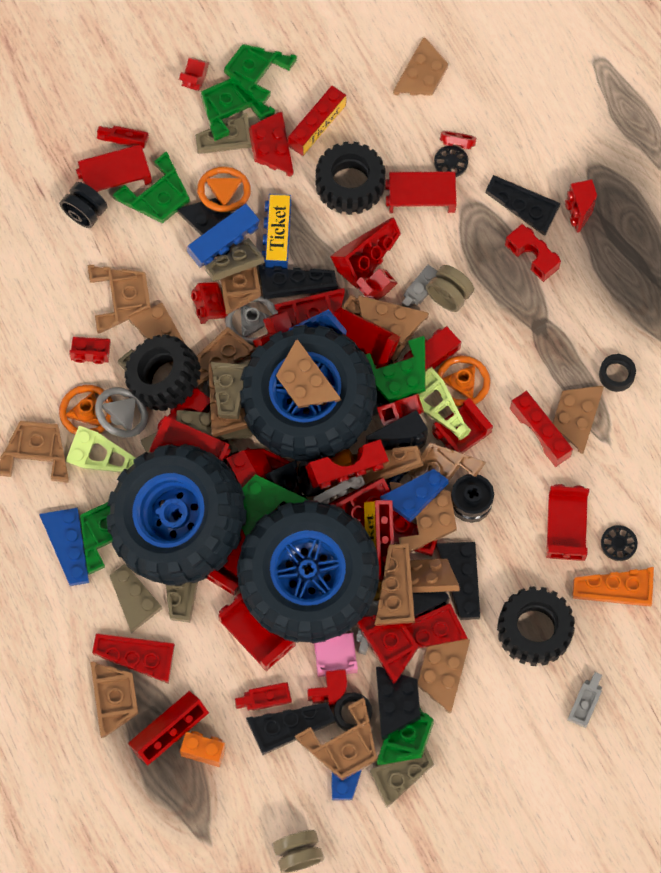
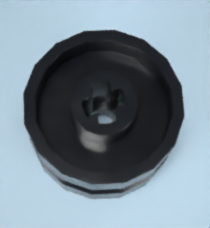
M76 182L69 190L70 194H66L59 204L65 214L74 222L85 228H91L98 220L97 216H101L108 208L107 203L93 188L82 182Z
M467 474L455 482L451 494L455 516L462 521L470 523L479 522L488 516L494 499L493 486L488 479L481 475L475 477Z

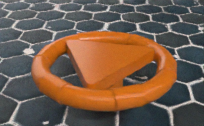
M216 167L202 175L197 185V193L202 203L208 208L218 212H231L239 209L248 201L251 194V185L241 171L231 167ZM220 173H227V174H230V175H232V176H234V177H236V178H211V177H213V176H215V175H217V174H220ZM205 183H207L222 205L216 204L206 197ZM243 183L244 194L242 198L235 203L227 205L240 184Z
M462 355L452 357L442 363L437 371V374L447 386L464 397L470 398L475 405L485 398L490 389V374L479 360L473 357ZM453 364H472V366L443 378L444 373ZM475 367H477L484 383L478 395L473 398ZM452 397L456 407L463 406L464 399Z
M82 385L73 388L63 397L59 407V416L63 426L69 432L76 435L78 428L68 418L98 426L90 430L96 431L99 434L105 430L95 414V404L97 401L95 393L100 395L105 391L104 389L94 385ZM91 392L66 413L69 401L75 395ZM111 396L105 400L106 403L113 402ZM107 413L105 418L111 424L110 415Z

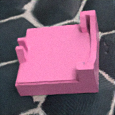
M353 632L344 633L341 636L328 639L326 642L314 643L318 677L326 676V671L346 669V674L357 673L358 667Z

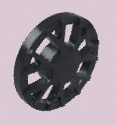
M445 146L436 153L434 165L438 172H443L441 169L444 166L448 168L446 172H452L451 169L456 168L458 173H455V176L458 177L468 167V156L460 147ZM456 150L455 155L450 154V151ZM445 151L448 155L443 156L441 153ZM460 154H462V155L464 156V157L461 158V159H458V157H457V156L460 155ZM437 159H443L444 163L437 164ZM458 163L465 164L464 168L458 166Z
M612 526L602 535V551L612 560H628L637 550V537L631 529L625 526ZM612 530H614L616 536H614L613 538L609 534V532ZM621 530L627 532L625 537L619 535ZM632 537L634 542L627 544V539ZM604 539L611 540V544H604ZM611 547L615 550L612 554L607 551ZM629 547L633 551L629 554L624 549ZM617 551H622L623 557H617Z

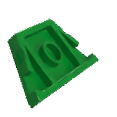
M420 708V720L413 724H408L401 731H394L388 735L387 739H384L377 764L384 765L422 758L434 724L433 718L427 713H423Z

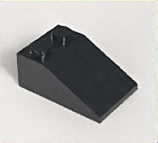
M417 410L366 436L365 444L381 439L385 451L410 446H418L420 449L426 443L428 428Z

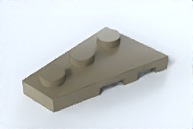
M245 113L240 118L226 121L225 125L230 132L228 136L220 140L214 141L211 129L196 134L198 154L252 148L248 114Z
M247 238L242 246L233 247L231 253L221 255L205 267L211 279L216 281L265 262L264 256L252 241Z
M211 362L217 409L220 418L239 419L241 410L240 391L243 390V380L240 381L244 367H248V365Z
M126 564L110 575L131 633L162 610V606Z
M198 582L184 583L181 586L166 585L171 620L190 623Z
M425 747L422 758L384 764L371 769L370 773L386 808L433 767L434 763Z

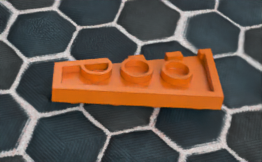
M654 567L620 573L612 572L605 575L597 574L575 577L572 599L651 607Z

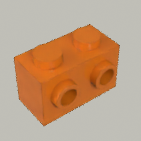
M191 731V733H185L180 754L185 758L220 767L226 747L220 738L211 736L209 739L203 737L202 733Z

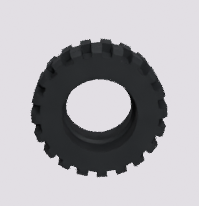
M347 141L343 142V145L338 143L333 145V149L328 148L324 151V155L320 156L316 165L315 185L317 194L323 203L327 202L328 208L331 210L335 208L338 213L342 214L343 211L347 212V215H352V212H357V214L363 213V209L368 211L372 208V204L375 205L379 202L384 192L385 166L383 165L382 158L380 156L377 157V152L374 149L369 150L368 145L363 144L361 146L359 142L349 144ZM353 168L363 172L368 179L359 187L346 188L336 183L333 177L340 170Z
M166 334L162 335V337L157 335L153 336V339L148 338L144 340V343L142 345L139 344L136 347V351L130 354V360L126 363V386L133 396L152 410L166 411L168 408L173 409L178 404L182 405L185 403V399L188 396L191 397L193 389L197 388V380L200 379L201 375L199 371L201 366L196 354L179 338ZM173 361V367L169 375L163 381L152 384L155 372L163 364Z
M535 586L529 587L528 591L524 588L518 590V594H512L509 600L504 603L500 612L497 630L499 631V641L503 643L502 648L510 652L509 656L511 658H519V663L524 665L525 662H530V666H537V663H541L544 666L548 665L549 661L554 662L558 660L559 656L566 652L574 635L575 618L571 615V607L565 605L566 600L563 597L560 599L557 597V592L552 590L549 593L545 587H541L540 590H536ZM529 611L544 613L554 624L552 637L543 642H534L526 639L517 627L519 617Z

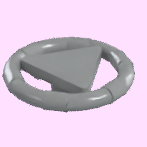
M263 296L252 301L267 306L272 315L278 313L273 302L269 299H264ZM244 305L241 307L242 335L237 332L232 324V316L235 311L225 317L226 328H230L250 345H254L253 340L259 337H246L265 326L263 319L269 317V315L258 311L256 308Z
M122 387L109 388L103 391L97 398L95 414L102 427L111 434L128 438L140 434L145 429L148 422V410L128 389ZM119 394L129 397V399L103 404L111 395ZM136 403L141 413V421L132 429ZM102 409L110 415L112 423H114L115 425H122L126 429V431L115 428L112 425H110L107 422Z

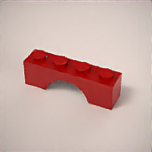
M525 391L511 401L510 410L520 423L526 424L535 433L542 445L544 454L555 467L571 457L573 448L528 391Z
M380 439L361 446L358 449L357 460L351 466L337 465L329 457L310 462L305 468L313 489L317 487L325 489L330 487L332 482L343 483L348 481L350 476L361 477L367 474L366 471L373 469V472L379 471L384 468V465L389 460Z

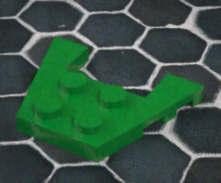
M242 44L224 67V73L263 107L269 99L271 91L257 85V83L272 63L289 71L297 61V56L293 54L291 56L282 55V52L279 51L274 53L267 52L264 48Z
M231 78L201 91L202 102L214 141L229 135L230 131L222 120L245 109L251 108L260 121L275 114L274 108L271 106L267 107L265 104L263 107L260 106Z
M167 152L154 161V165L164 176L137 197L126 185L112 194L114 200L162 224L174 215L179 208L184 207L190 202V198Z
M424 336L408 341L413 355L412 358L376 369L371 354H366L375 376L376 389L389 403L426 391Z
M255 474L242 488L245 496L243 505L244 509L247 510L246 525L242 526L245 536L251 532L259 519L265 514L273 512L283 501L286 503H299L308 499Z
M108 502L80 515L87 572L89 575L105 568L97 549L113 541L112 535L108 532L106 517L110 515Z

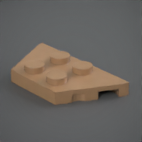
M425 37L421 40L393 90L394 95L410 93V95L422 94L424 96H433L448 69L446 60Z
M256 267L246 269L220 280L226 314L261 297Z
M358 296L361 317L401 336L398 343L400 345H403L408 340V337L429 316L428 312Z
M296 340L276 375L277 379L298 408L322 405L332 401L339 402L341 398L299 340Z
M604 386L562 392L553 424L568 443L571 442L578 448V452L581 454L584 453Z
M448 559L410 560L413 593L460 591L459 584Z
M470 639L427 646L421 668L418 687L429 694L430 698L438 702L450 714Z
M90 662L100 737L105 738L139 714L133 673L124 670L120 671L110 666L106 667L97 664V662Z

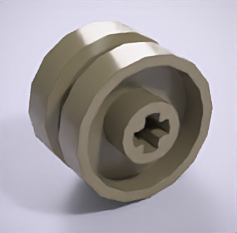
M443 265L436 272V277L428 282L426 290L438 305L451 312H457L464 305L465 300L474 292V286L461 271L450 265Z
M315 830L294 833L273 843L275 855L283 856L278 861L281 873L299 871L324 860L322 849L314 847L319 841Z

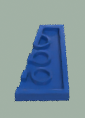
M78 508L39 514L69 585L75 586L89 583Z

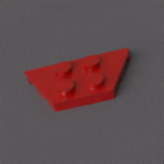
M278 112L249 128L254 162L266 165L275 171L276 169L282 170L287 173V176L292 177L294 171L283 113Z
M342 288L275 304L274 307L278 313L287 311L293 327L328 309L332 313L342 308L345 289Z
M377 615L363 617L356 624L394 684L418 650V645L405 624L375 626Z

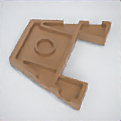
M88 265L90 283L110 280L114 313L95 315L98 334L151 308L145 272L125 269L114 270L111 267L100 268L95 267V265Z
M20 421L9 440L5 452L0 457V476H12L15 458L53 462L51 481L69 483L58 424Z
M429 443L421 454L424 466L410 470L408 474L413 480L435 469L450 481L460 466L476 477L486 462L449 448Z
M390 482L391 491L404 484ZM442 490L416 516L419 535L400 537L399 544L409 543V551L412 552L457 530L450 491Z
M364 698L348 706L357 726L323 745L320 744L311 727L295 736V739L341 781L377 761Z

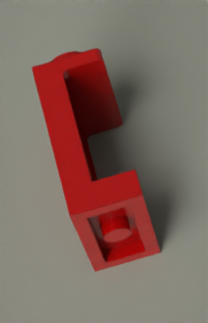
M470 398L466 399L463 402V406L458 409L464 423L471 429L464 439L459 440L452 431L437 421L433 423L432 434L438 441H442L444 447L460 453L466 452L492 433L493 425ZM454 413L446 417L445 420H449L452 416H454Z

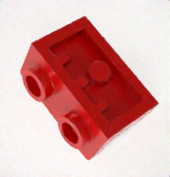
M218 282L198 283L191 292V298L195 304L196 314L200 323L205 324L209 319H222L228 316L225 312L224 300Z
M73 337L72 347L69 352L70 358L77 363H84L85 361L95 364L109 363L111 340Z

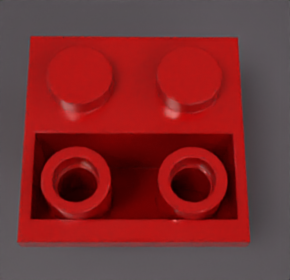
M592 179L572 183L569 191H567L565 206L567 211L570 210V222L572 227L575 226L577 233L581 232L594 210L597 193Z

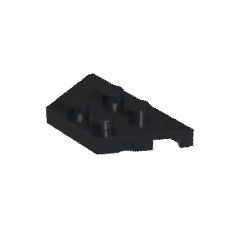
M210 199V201L222 205L218 199ZM202 202L181 207L177 210L178 214L200 235H203L232 214L231 212L214 211Z
M376 667L381 737L384 740L394 731H401L408 724H413L421 719L418 682L415 678L401 674L397 682L393 684L385 669Z

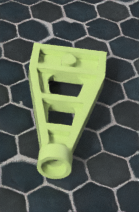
M431 367L426 371V391L418 393L424 413L452 431L459 440H462L470 433L471 429L464 423L443 379ZM437 390L440 392L443 401L436 407H432L424 399ZM446 406H449L454 413V416L449 420H445L438 414Z
M79 426L66 462L84 469L122 472L124 469L128 470L134 464L133 461L136 458L98 432ZM96 443L107 450V455L103 461H94L89 458L92 447ZM113 452L125 457L122 466L109 463Z

